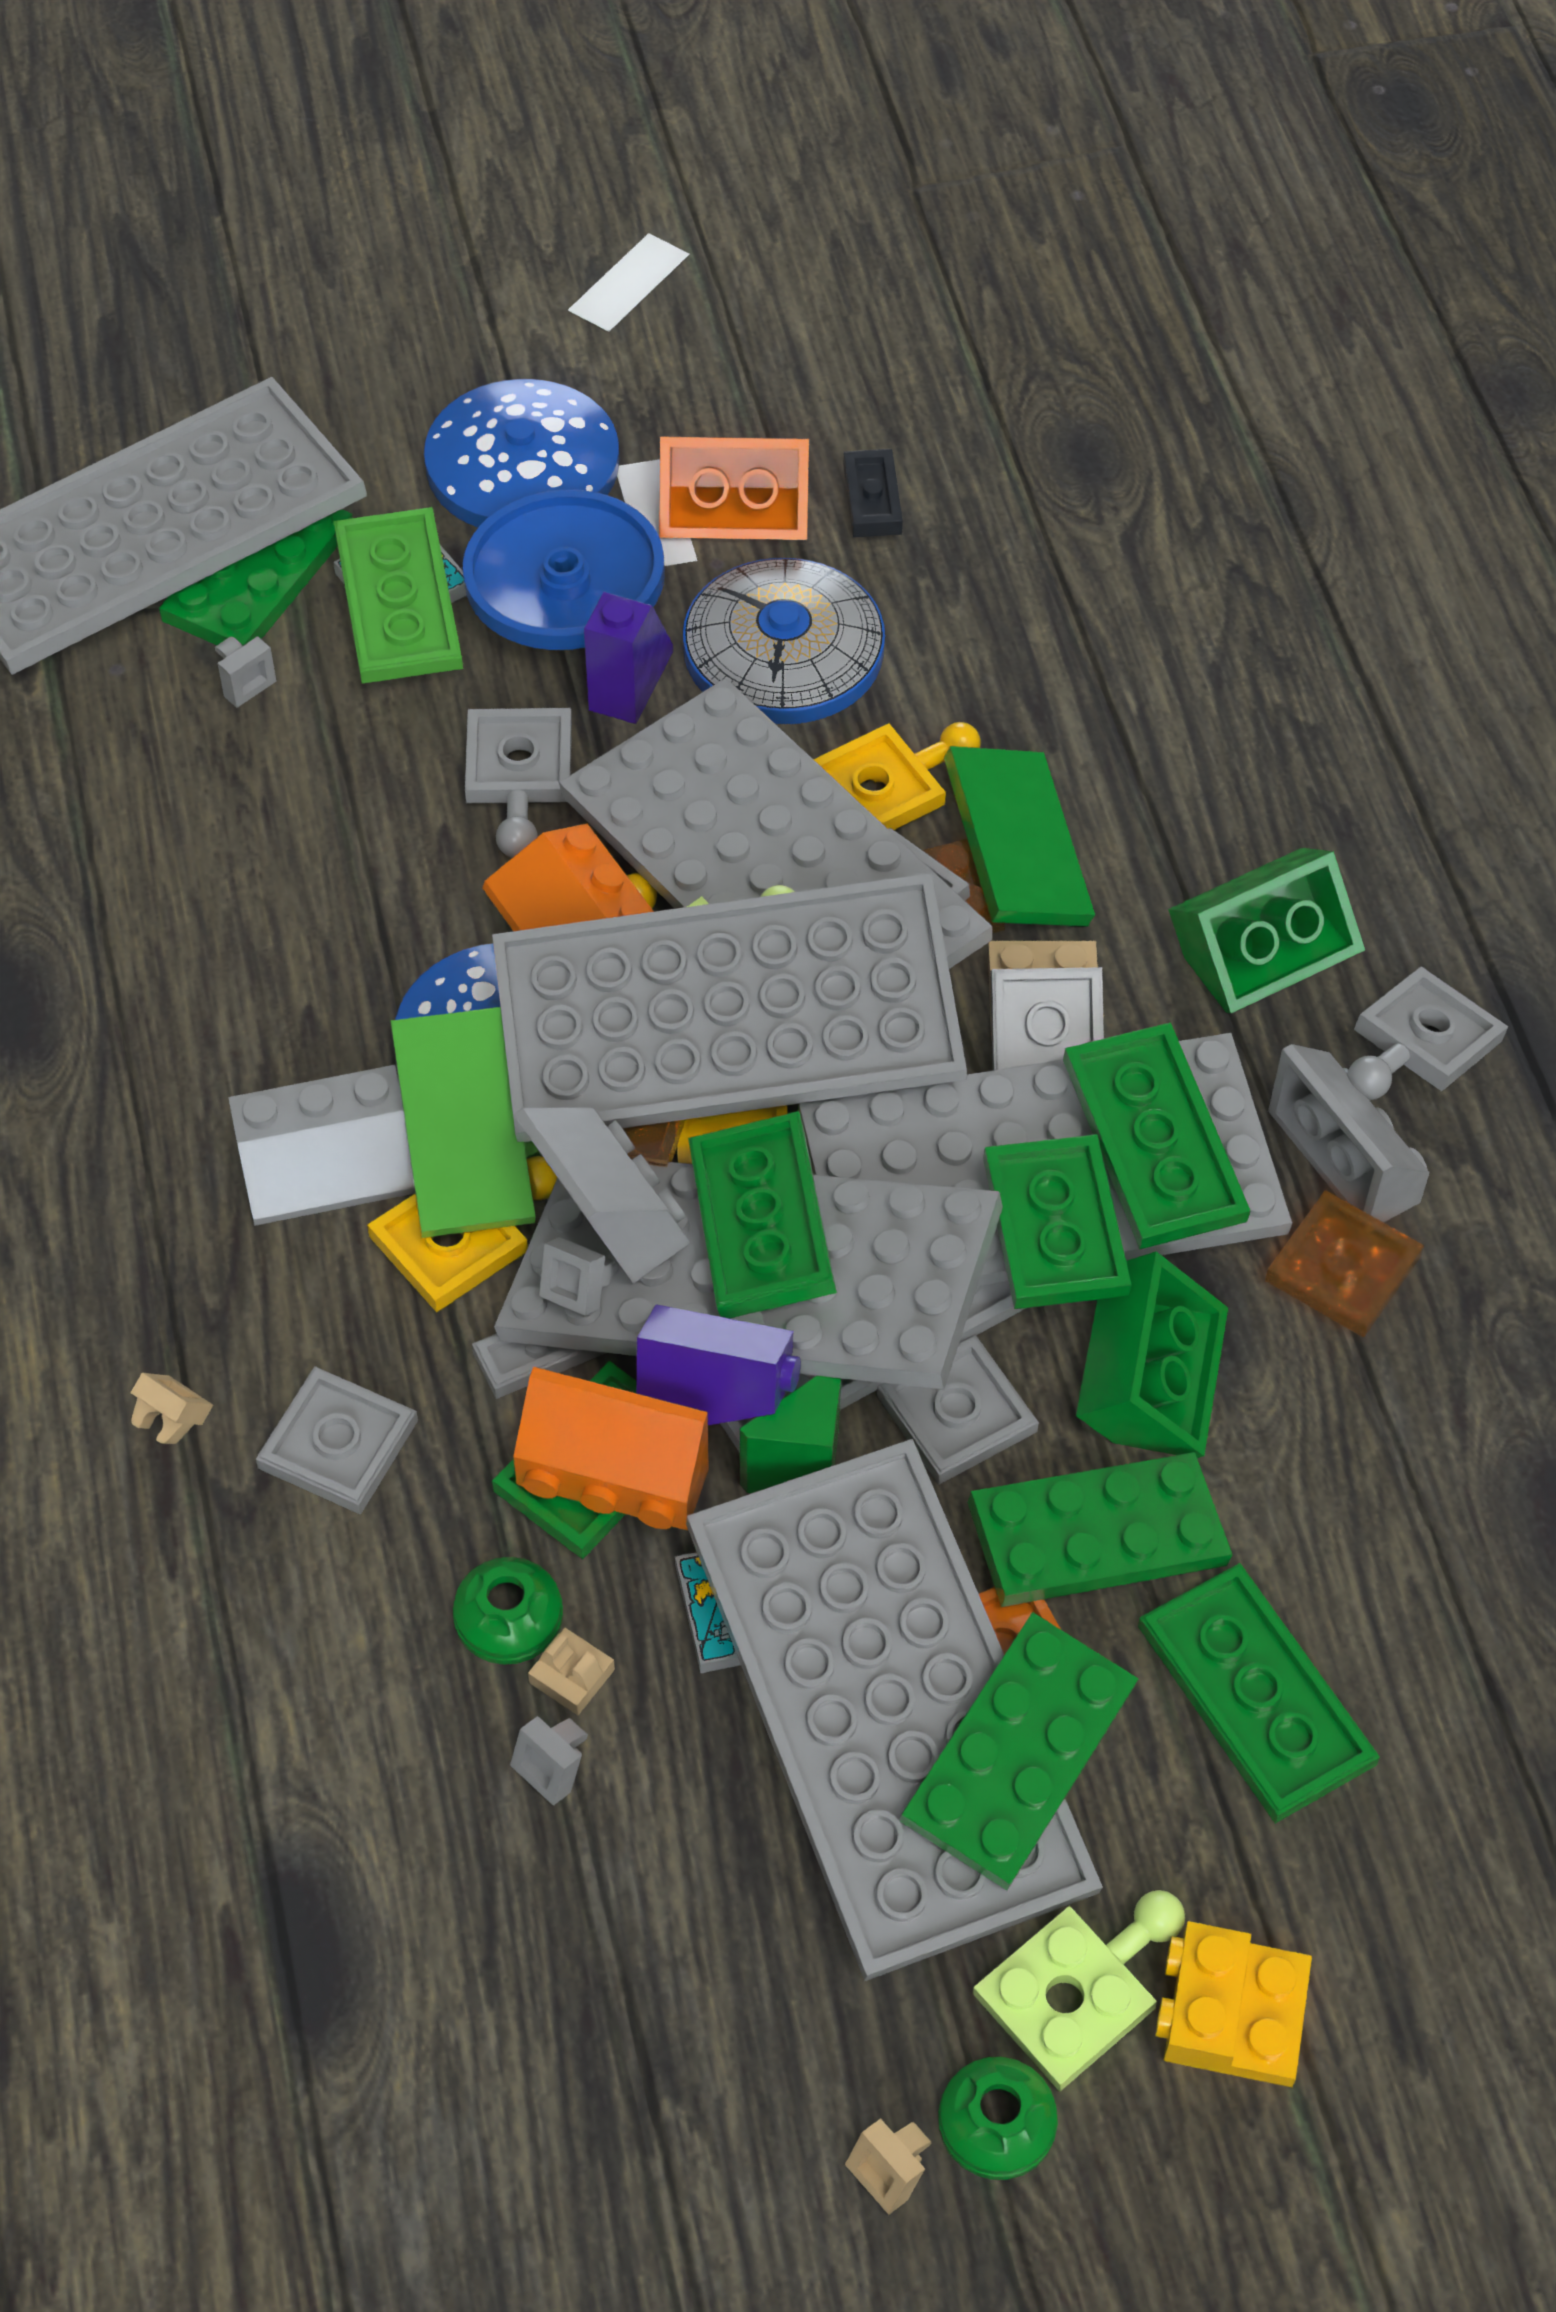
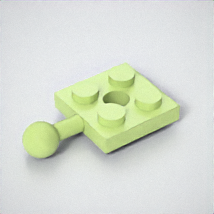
M1155 1890L1145 1894L1136 1904L1134 1922L1107 1945L1101 1941L1069 1905L975 1985L973 1995L1055 2088L1061 2092L1156 2009L1157 2001L1124 1964L1146 1946L1149 1941L1167 1942L1170 1941L1171 1936L1176 1937L1181 1932L1185 1923L1183 1905L1176 1896L1167 1891ZM1069 1983L1079 1989L1084 2001L1074 2012L1060 2013L1048 2004L1046 2000L1048 1990L1056 1984Z

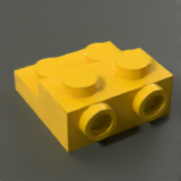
M1187 1921L1183 1938L1171 1936L1165 1967V1975L1176 1977L1173 1999L1161 1998L1155 2036L1167 2039L1164 2061L1293 2087L1297 2074L1312 1956L1250 1943V1933Z

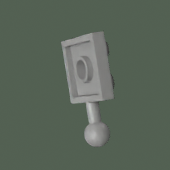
M571 708L468 709L465 773L466 803H507V819L497 829L496 843L500 851L508 857L513 858L538 837L535 826L528 820V802H567L561 796L559 782L571 775ZM515 750H525L532 754L529 758L521 761H514L506 757Z
M1420 967L1360 1014L1354 1030L1385 1052L1378 1057L1363 1056L1355 1060L1350 1066L1347 1076L1353 1086L1369 1100L1378 1099L1387 1093L1392 1083V1074L1403 1065L1440 1091H1443L1499 1045L1505 1036L1508 1026L1432 973ZM1434 1026L1441 1032H1434L1425 1027Z

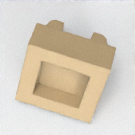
M141 1373L131 1391V1394L137 1397L131 1420L134 1426L149 1429L155 1417L161 1413L163 1414L161 1416L163 1428L156 1439L162 1444H176L194 1424L203 1425L213 1407V1404L169 1375Z
M564 1628L561 1633L557 1634L542 1653L540 1659L528 1672L529 1683L576 1715H579L615 1670L614 1659L567 1628Z
M880 2118L861 2133L845 2165L890 2215L908 2201L925 2168L920 2163L922 2158L919 2153L929 2147L931 2141L914 2122L893 2133Z

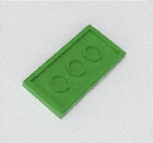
M429 507L334 521L362 684L463 669L433 508Z
M501 1007L392 1020L391 1031L422 1238L535 1223L536 1216L524 1141L517 1142L515 1135Z

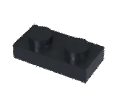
M892 449L844 452L843 467L853 537L902 535L903 519Z

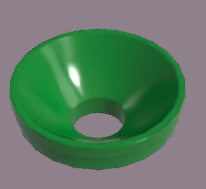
M517 1557L495 1558L472 1569L462 1580L454 1600V1626L461 1642L475 1656L491 1663L503 1665L522 1663L544 1652L559 1633L563 1620L562 1597L551 1575L538 1564ZM513 1583L524 1591V1597L515 1608L501 1610L490 1604L488 1601L489 1593L498 1584Z
M986 2057L973 2061L961 2068L948 2083L942 2094L938 2111L939 2132L945 2148L962 2168L979 2177L991 2180H1009L1030 2172L1048 2155L1054 2143L1058 2126L1057 2107L1051 2089L1043 2077L1032 2067L1007 2057ZM995 2089H1002L1012 2093L1020 2105V2112L1015 2120L1007 2124H997L988 2120L980 2107V2102L986 2093Z

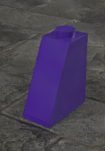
M603 592L584 627L589 711L637 724L673 654V643L652 605Z
M656 1304L637 1336L636 1394L708 1412V1426L775 1414L785 1392H794L799 1380L801 1358L792 1355L794 1331Z

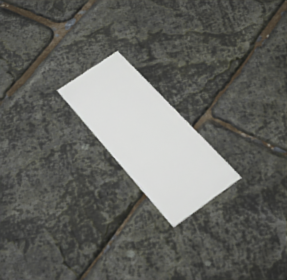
M648 233L575 302L568 311L609 332L667 277L689 253Z
M660 459L620 465L617 477L625 503L643 514L659 535ZM660 538L664 551L665 566L697 561L691 538Z

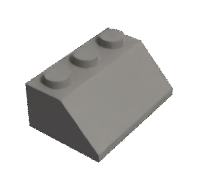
M1291 1044L1282 1049L1268 1112L1366 1232L1419 1204L1429 1176V1171L1421 1154L1404 1143L1395 1132L1387 1113L1379 1107L1375 1108L1370 1100L1353 1086L1347 1076L1349 1069L1342 1068L1330 1052Z
M395 1065L228 1097L254 1226L415 1194L400 1086Z
M521 1108L513 1114L632 1283L638 1281L690 1244V1241L677 1224L686 1215L667 1188L658 1194L652 1189L660 1183L659 1178L641 1154L632 1160L627 1155L635 1149V1146L616 1120L606 1126L594 1108Z

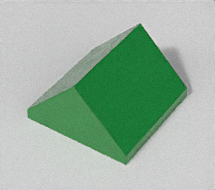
M817 1375L782 1399L775 1414L756 1417L740 1428V1486L747 1493L752 1494L835 1465L840 1420L841 1378Z

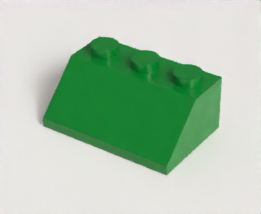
M1300 848L1168 909L1185 960L1224 1011L1230 1014L1365 951L1334 851Z
M1157 1251L1126 1260L1132 1284L1129 1296L1097 1300L1076 1417L1113 1444L1172 1455L1195 1452L1197 1458L1204 1457L1228 1307Z

